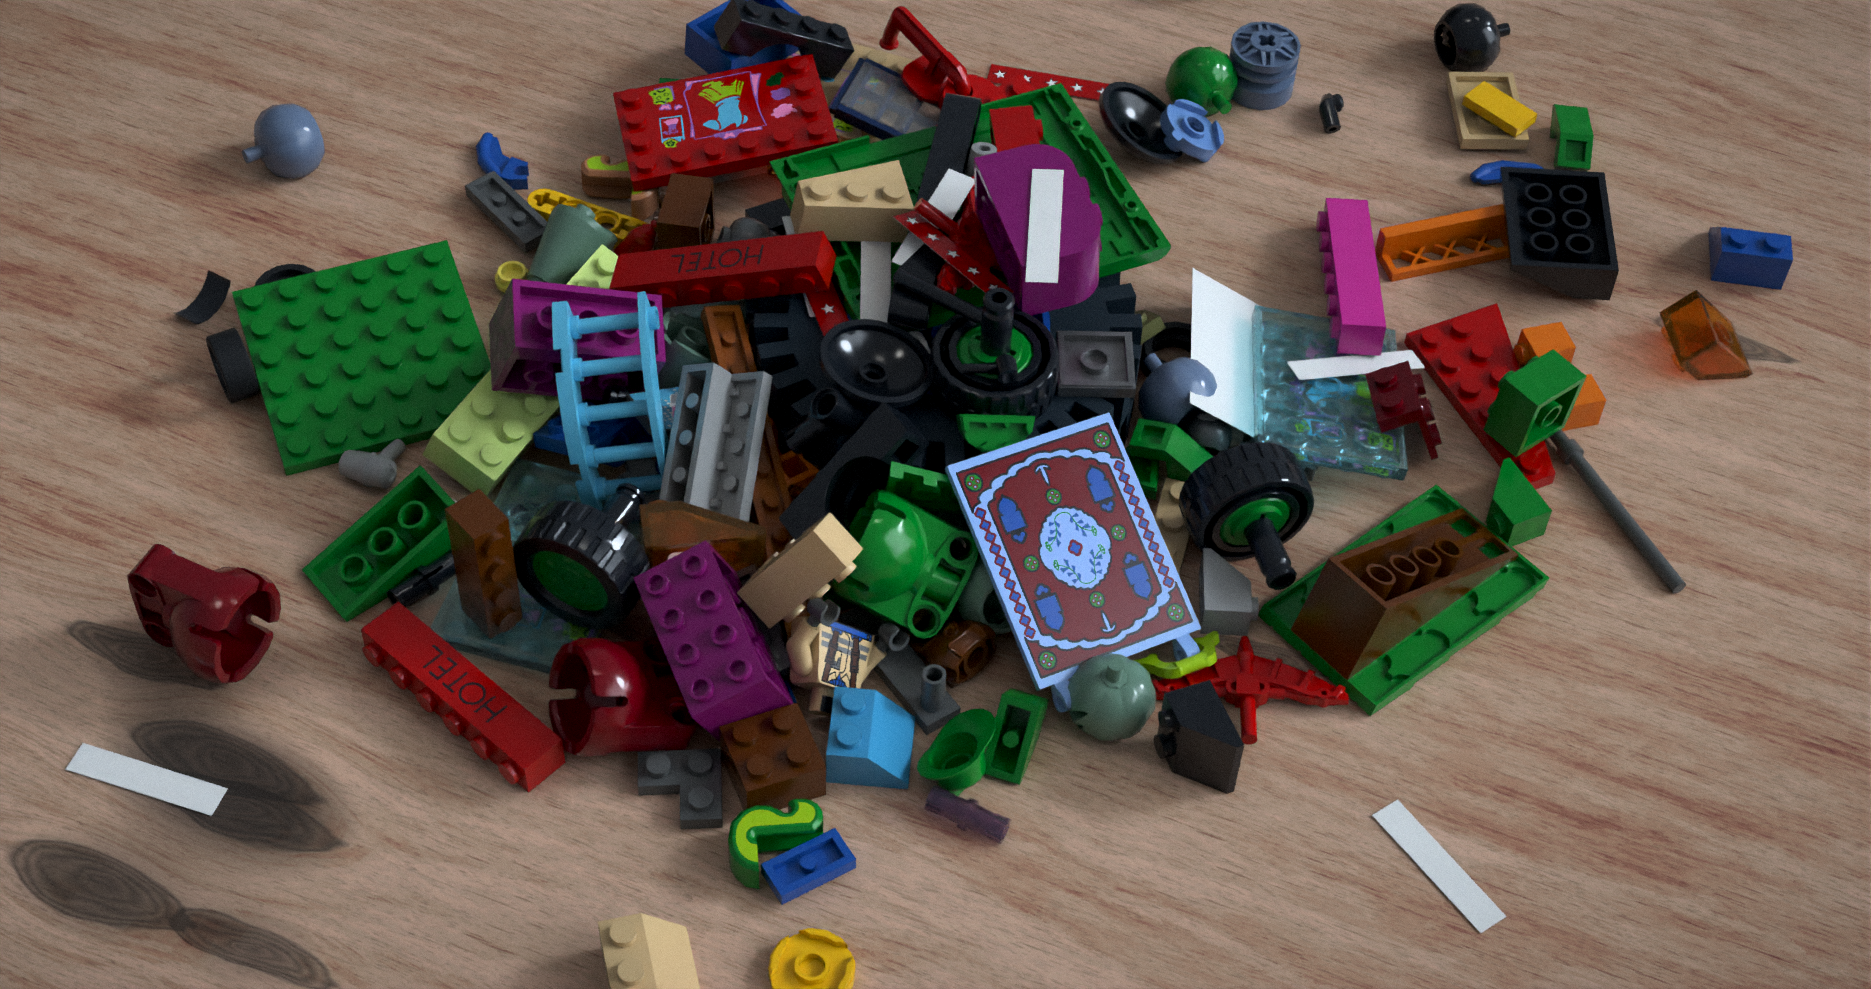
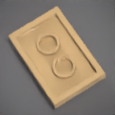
M1448 72L1446 85L1460 149L1527 150L1529 143L1527 129L1514 138L1462 105L1464 95L1483 81L1488 82L1520 102L1513 72Z

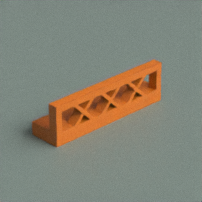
M1503 204L1380 228L1375 248L1376 257L1391 282L1509 258ZM1500 238L1504 247L1497 248L1486 244V241ZM1465 246L1475 251L1474 253L1464 254L1454 249L1455 247ZM1432 252L1443 256V258L1433 261L1423 257V254ZM1402 259L1410 262L1411 265L1396 268L1392 260Z

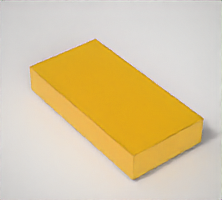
M1483 81L1464 95L1462 105L1514 138L1533 125L1537 118L1536 112L1486 81Z

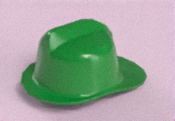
M970 709L949 720L929 749L918 761L917 771L921 777L935 780L937 785L950 798H957L965 789L980 781L986 771L984 750L996 731V719L992 713L985 709Z

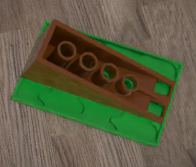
M1435 485L1262 606L1258 616L1269 626H1272L1273 630L1293 648L1300 651L1301 655L1322 674L1328 676L1332 683L1336 686L1340 684L1345 686V692L1348 693L1349 698L1354 702L1356 701L1357 705L1371 716L1410 690L1417 681L1447 662L1453 654L1495 627L1502 618L1532 599L1538 591L1545 587L1549 577L1443 489Z

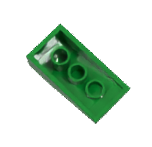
M419 465L305 566L302 571L341 617L348 622L388 598V590L393 589L414 575V569L420 565H429L451 549L445 509L455 502L427 471Z

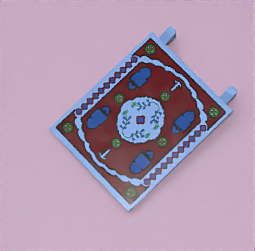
M1110 413L966 459L944 468L1036 691L1051 686L1053 703L1058 712H1066L1071 708L1068 679H1071L1079 665L1090 657L1103 656L1110 653L1129 657L1172 641L1176 661L1201 652L1197 643L1189 634L1202 628Z

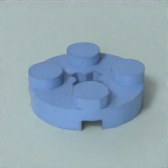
M1178 99L1172 105L1170 103L1160 115V125L1166 135L1164 138L1166 146L1174 152L1182 151L1202 162H1208L1224 143V134L1216 120L1212 124L1205 117L1208 113L1207 110L1189 100Z

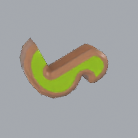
M599 154L592 155L581 163L582 189L589 197L631 199L632 217L642 221L652 216L657 210L659 203L658 187L634 192L627 159L610 164L609 156Z

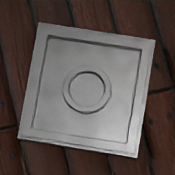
M1055 332V341L1059 351L1057 396L1135 398L1136 382L1132 332Z

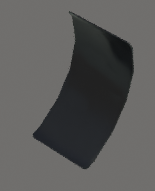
M208 270L203 288L196 299L187 308L174 314L195 324L209 320L226 299L231 281Z

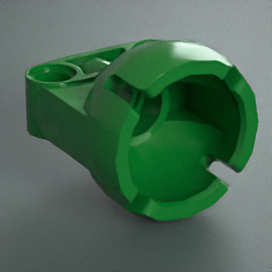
M877 489L868 496L865 504L866 507L860 508L849 525V534L863 548L852 561L857 567L840 583L833 578L828 584L835 595L886 622L893 623L908 634L922 639L931 638L941 629L959 599L978 558V548L971 533L955 527L890 491ZM961 537L966 543V551L961 558L954 559L950 554L949 547L955 538ZM925 608L929 613V623L922 630H917L913 626V615L919 609Z

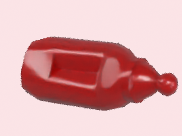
M653 220L650 224H643L632 229L615 248L614 253L619 256V254L650 251L655 242L656 232L653 228L657 227V221Z

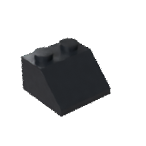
M1208 680L1164 693L1162 710L1158 712V732L1154 736V745L1159 757L1166 759L1171 771L1175 774L1226 794L1234 792L1244 744L1211 681Z

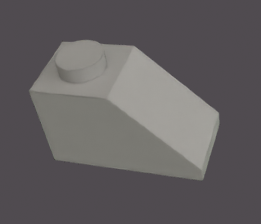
M1203 548L1199 567L1200 626L1202 628L1200 629V634L1218 631L1219 635L1247 636L1250 621H1257L1259 607L1258 597H1252L1251 581L1214 550Z

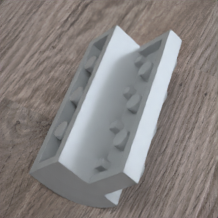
M714 362L682 366L657 507L658 514L682 526L705 531L725 532L726 526L748 525L773 378L765 371L731 374Z

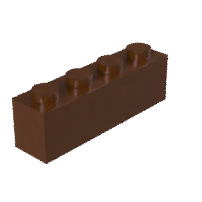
M478 489L447 507L445 514L462 610L489 639H492L501 632L512 629L517 622L523 619L509 519Z

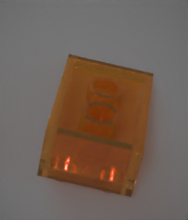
M655 500L648 504L639 505V543L648 557L651 568L667 561L671 553L684 552L705 540L735 572L754 563L758 568L764 564L766 527L682 501L668 502L666 500Z

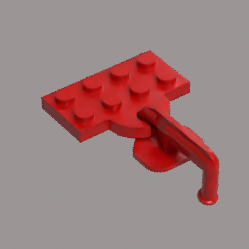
M903 6L896 7L892 11L883 36L879 41L881 48L894 50L899 45L897 37L901 31L918 49L922 56L904 67L901 79L916 98L923 102L938 104L940 112L946 93L982 98V104L1036 90L1020 73L998 87L986 78L967 74L966 68L954 55L947 51L914 15Z

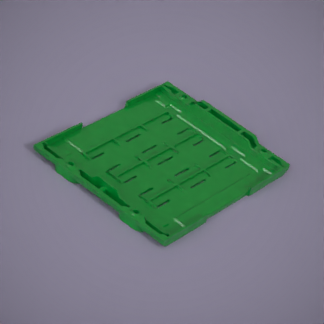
M1061 83L981 104L980 118L973 144L977 142L991 143L989 109L1032 105L1035 119H1041L1043 141H1039L1040 144L1055 147L1066 153L1072 160L1079 176L1086 178L1090 189V200L1092 204L1097 203L1099 205L1103 218L1100 232L1102 251L1100 252L1099 278L1156 262L1168 254L1171 244ZM937 126L870 143V137L866 135L769 161L782 185V196L791 210L797 184L800 180L899 160L913 206H915ZM962 205L955 215V222L961 218L963 212ZM829 241L836 254L832 276L844 296V307L851 320L860 319L861 242ZM891 242V261L902 245L901 242ZM891 262V295L895 284L893 277L899 269V265ZM991 267L990 272L1007 285L1003 273ZM975 285L970 290L957 289L955 296L980 307L983 306L985 292ZM933 302L927 329L944 324L956 313ZM897 326L907 332L921 331L919 329Z

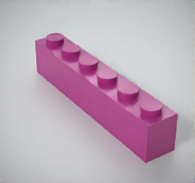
M1326 198L1324 211H1318L1316 230L1320 232L1319 252H1323L1321 271L1326 273L1324 294L1328 295L1327 316H1331L1329 337L1335 338L1337 353L1381 356L1386 321L1368 200Z

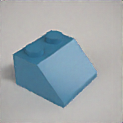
M835 686L826 751V782L908 789L915 716L877 690Z

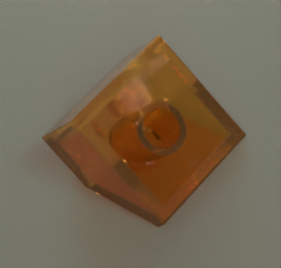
M1697 290L1659 312L1664 323V327L1661 328L1662 334L1673 347L1674 353L1671 354V357L1681 372L1687 371L1698 381L1747 378L1753 374L1732 322Z

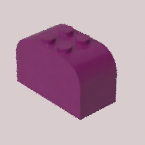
M1031 144L974 158L975 211L1006 283L1014 291L1012 294L1018 310L1032 316L1072 306L1089 298L1096 290L1099 282L1100 252L1102 251L1100 232L1103 218L1099 205L1097 203L1092 204L1090 200V189L1086 178L1079 176L1070 157L1055 147ZM1032 169L1064 170L1058 283L1025 282Z

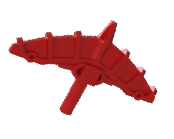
M975 185L972 186L962 203L963 212L957 222L925 199L920 198L913 208L915 212L946 233L952 242L989 272L991 267L1001 271L975 211ZM948 262L942 266L940 273L937 275V287L953 295L957 293L959 288L970 290L975 286L974 283Z
M1248 636L1241 637L1236 655L1217 659L1215 664L1210 667L1192 672L1180 678H1164L1160 681L1157 679L1151 680L1155 687L1156 700H1163L1164 693L1210 680L1219 697H1224L1226 702L1235 705V708H1240L1241 740L1247 745L1257 742L1256 708L1266 704L1269 698L1281 700L1290 698L1306 705H1317L1321 708L1348 705L1349 696L1345 692V686L1340 684L1335 687L1315 676L1316 671L1309 669L1308 672H1304L1290 665L1283 664V659L1278 657L1276 661L1255 656Z

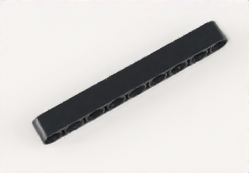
M951 93L945 94L917 202L920 198L925 199L927 202L929 201L948 169L964 174L978 128L982 98ZM938 229L941 233H943V234L947 237V234H946V233H944L942 230ZM924 243L902 265H899V269H903L937 286V275L941 271L944 259ZM895 283L890 299L887 323L926 331L933 302Z

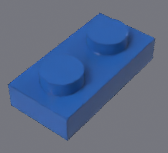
M833 828L762 863L761 874L781 905L855 869L856 858L836 828Z

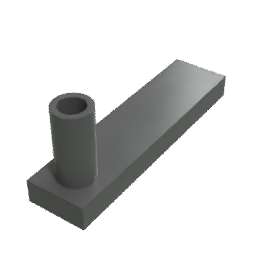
M858 606L838 617V622L875 635L874 641L876 642L880 640L878 636L880 626L888 623ZM909 644L900 651H893L888 647L886 650L887 655L873 668L903 707L915 716V722L926 735L943 727L949 720L960 714V706L946 691L945 669L936 664L926 666Z

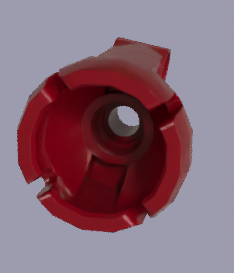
M154 544L127 575L130 593L145 632L156 643L165 647H174L183 664L197 677L209 682L222 684L238 682L244 679L259 664L267 652L273 639V632L253 623L251 620L252 615L268 623L278 622L281 612L280 593L267 576L239 567H221L211 570L178 556L170 548L161 544Z
M649 637L643 641L612 642L603 638H580L562 645L554 657L549 674V687L556 690H576V696L573 698L551 699L548 703L553 732L563 740L565 751L582 757H600L613 752L687 749L699 724L689 713L658 637Z

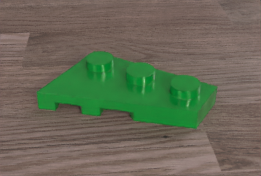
M891 461L884 488L885 491H890L926 511L964 515L946 474Z

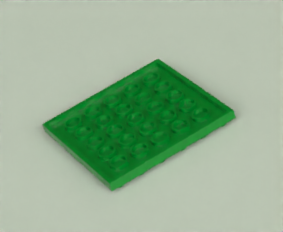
M447 240L232 292L286 476L339 463L342 454L347 450L377 453L381 452L396 439L402 440L405 445L431 439L433 433L491 369L490 360Z

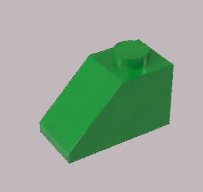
M1509 457L1502 462L1485 523L1487 527L1513 547L1544 535L1552 510Z
M1013 688L1008 689L1002 694L995 717L996 731L987 746L985 754V774L1018 785L1021 784L1040 736L1049 699Z

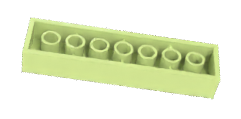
M602 244L566 285L609 289L618 256ZM490 369L433 433L422 455L472 493L480 489L488 497L534 443L533 433L547 425L549 420L558 415L560 412L558 397L492 391Z

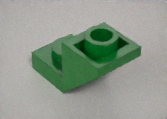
M1554 104L1552 107L1549 137L1556 139L1554 168L1590 170L1594 135L1588 109L1585 107Z
M1139 418L1129 443V455L1166 461L1167 478L1184 482L1194 470L1213 457L1181 428L1172 423Z

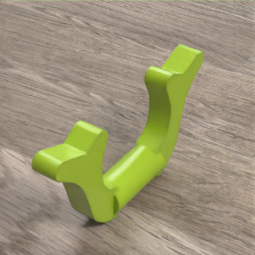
M1212 631L1204 637L1193 638L1201 652L1176 662H1162L1158 659L1156 653L1133 661L1140 663L1150 674L1166 679L1180 678L1215 664L1217 661L1215 646L1220 642L1218 631Z

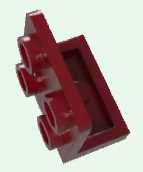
M1409 361L1366 373L1381 433L1418 421L1431 460L1439 458L1436 446L1441 445L1442 441L1436 423L1429 424L1430 421L1436 419L1430 400L1427 397L1421 398V395L1427 394L1421 374L1413 375Z

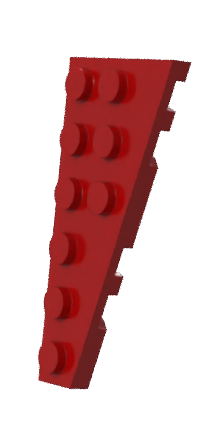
M1496 303L1406 333L1404 344L1415 353L1424 365V370L1498 466L1501 468L1503 460L1510 457L1535 490L1552 484L1556 473L1544 440L1518 457H1515L1483 430L1489 414H1487L1488 408L1496 400L1500 390L1498 388L1499 381L1509 371L1516 372L1520 369L1498 304Z

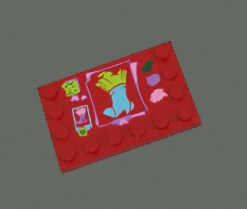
M813 54L794 56L789 59L635 89L630 88L613 93L634 192L667 186L671 173L707 178L770 165L769 161L839 143Z

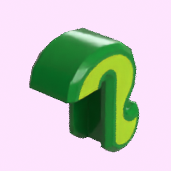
M792 799L788 802V813L767 805H755L741 811L731 822L728 836L729 863L735 878L746 887L760 889L758 853L788 851L823 834L822 809L812 800Z

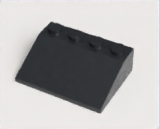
M1501 167L1500 181L1510 270L1572 298L1610 300L1619 268L1605 173Z

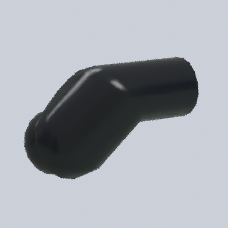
M1328 93L1321 98L1319 113L1325 133H1335L1341 129L1337 112H1340L1344 107V101L1340 94L1332 95Z

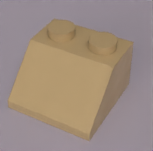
M643 913L598 922L600 945L609 989H700L686 926Z

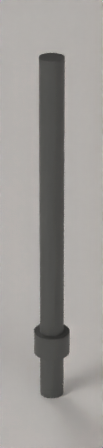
M1562 429L1550 436L1549 438L1558 448L1557 454L1566 465H1571L1670 590L1674 594L1682 591L1686 583L1584 458V450L1576 440L1569 439Z

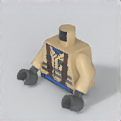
M814 598L807 605V611L810 616L795 617L792 620L791 637L786 643V650L790 661V681L793 685L811 690L809 713L819 716H831L835 686L860 689L861 684L871 670L887 655L886 650L888 647L893 651H900L907 646L910 637L903 629H899L893 623L888 622L880 626L878 630L880 640L876 642L874 641L875 635L837 622L836 620L840 615V607L829 599L824 602L820 598Z

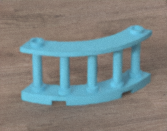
M645 291L637 292L638 312L580 319L579 315L574 316L568 301L552 302L553 350H560L562 371L555 373L568 457L570 465L578 464L582 480H577L575 485L581 503L592 506L600 511L602 509V500H607L608 496L615 494L616 488L620 484H633L642 492L661 490L669 441L661 404L654 342V330L659 329L660 321L658 309L656 306H650ZM639 328L640 355L582 361V358H578L577 339H581L583 334ZM643 371L645 400L589 406L587 402H582L580 382L584 381L585 377ZM649 415L653 442L597 448L595 444H590L587 426H590L593 421ZM657 457L660 474L606 480L605 477H600L597 468L600 463Z

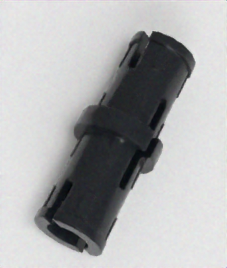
M452 549L429 565H420L413 570L414 575L393 589H389L387 597L391 604L394 605L399 601L403 606L408 607L424 595H433L439 591V585L456 575Z

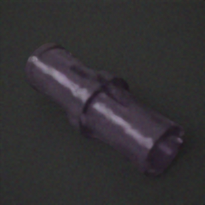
M937 785L930 791L926 800L928 803L924 807L927 811L957 823V828L966 831L968 828L987 836V838L999 844L1003 842L1011 824L1010 818L987 810L978 805L979 801L971 797L969 800H966Z

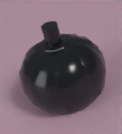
M1476 3L1457 4L1446 10L1435 26L1434 43L1437 55L1444 66L1453 72H1484L1497 59L1500 52V37L1510 35V26L1508 23L1497 25L1492 13ZM1443 39L1451 46V48L1442 44Z

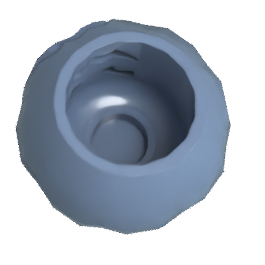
M293 103L272 105L263 110L254 124L255 146L242 150L246 163L261 159L274 175L291 179L306 177L316 170L325 154L323 138L314 117L306 108Z
M1151 353L1143 360V363L1151 373L1139 390L1138 409L1143 419L1176 424L1186 432L1193 418L1201 413H1207L1190 404V391L1205 397L1214 395L1217 389L1215 377L1198 360L1180 357L1162 363L1155 353Z

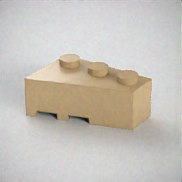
M896 160L798 181L790 217L795 234L824 231L829 241L903 243L908 229L894 219L893 216L914 211V206L900 162Z
M830 512L806 529L798 539L791 540L781 553L776 551L737 592L769 629L781 619L787 624L804 610L805 606L802 603L805 600L821 598L831 588L828 584L829 581L834 578L840 583L857 567L852 561L863 548Z

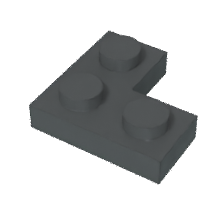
M721 748L638 752V795L680 794L681 829L723 828Z

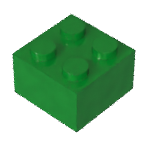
M1554 349L1541 357L1535 356L1531 358L1524 367L1516 372L1509 371L1501 378L1498 383L1500 390L1496 400L1488 408L1487 414H1489L1483 430L1513 456L1518 457L1565 427L1587 376Z

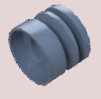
M1262 21L1246 24L1233 34L1229 58L1238 74L1237 89L1233 95V100L1236 103L1250 109L1269 110L1286 104L1292 97L1301 44L1298 37L1290 29L1277 23Z

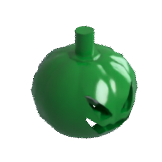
M1211 46L1195 47L1184 51L1171 64L1165 82L1166 92L1172 104L1178 99H1185L1202 106L1208 111L1205 117L1215 115L1219 111L1222 114H1227L1232 109L1230 101L1233 99L1234 92L1237 89L1238 74L1229 56L1224 52Z

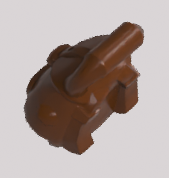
M929 615L919 621L914 626L915 629L922 630L925 628L930 620ZM948 617L938 633L931 638H927L925 642H920L922 638L908 634L910 637L908 644L915 653L926 658L929 665L936 664L945 669L946 684L951 688L968 681L981 671L992 659L997 648L994 642V630L985 623L971 620L959 621L958 618L952 619Z

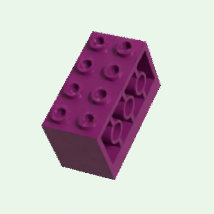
M512 279L489 323L492 391L558 397L555 373L562 371L560 350H553L552 302L568 301L574 316L579 315L580 319L638 312L637 292ZM646 293L650 306H656L659 314L660 327L658 330H654L658 375L666 363L662 295ZM639 328L583 334L581 339H577L578 358H582V361L640 355ZM643 371L585 377L584 381L580 382L582 399L602 401L607 385L627 387L629 393L644 392Z
M706 540L634 577V581L691 717L719 742V726L794 704L754 611L737 594L742 587L737 573Z

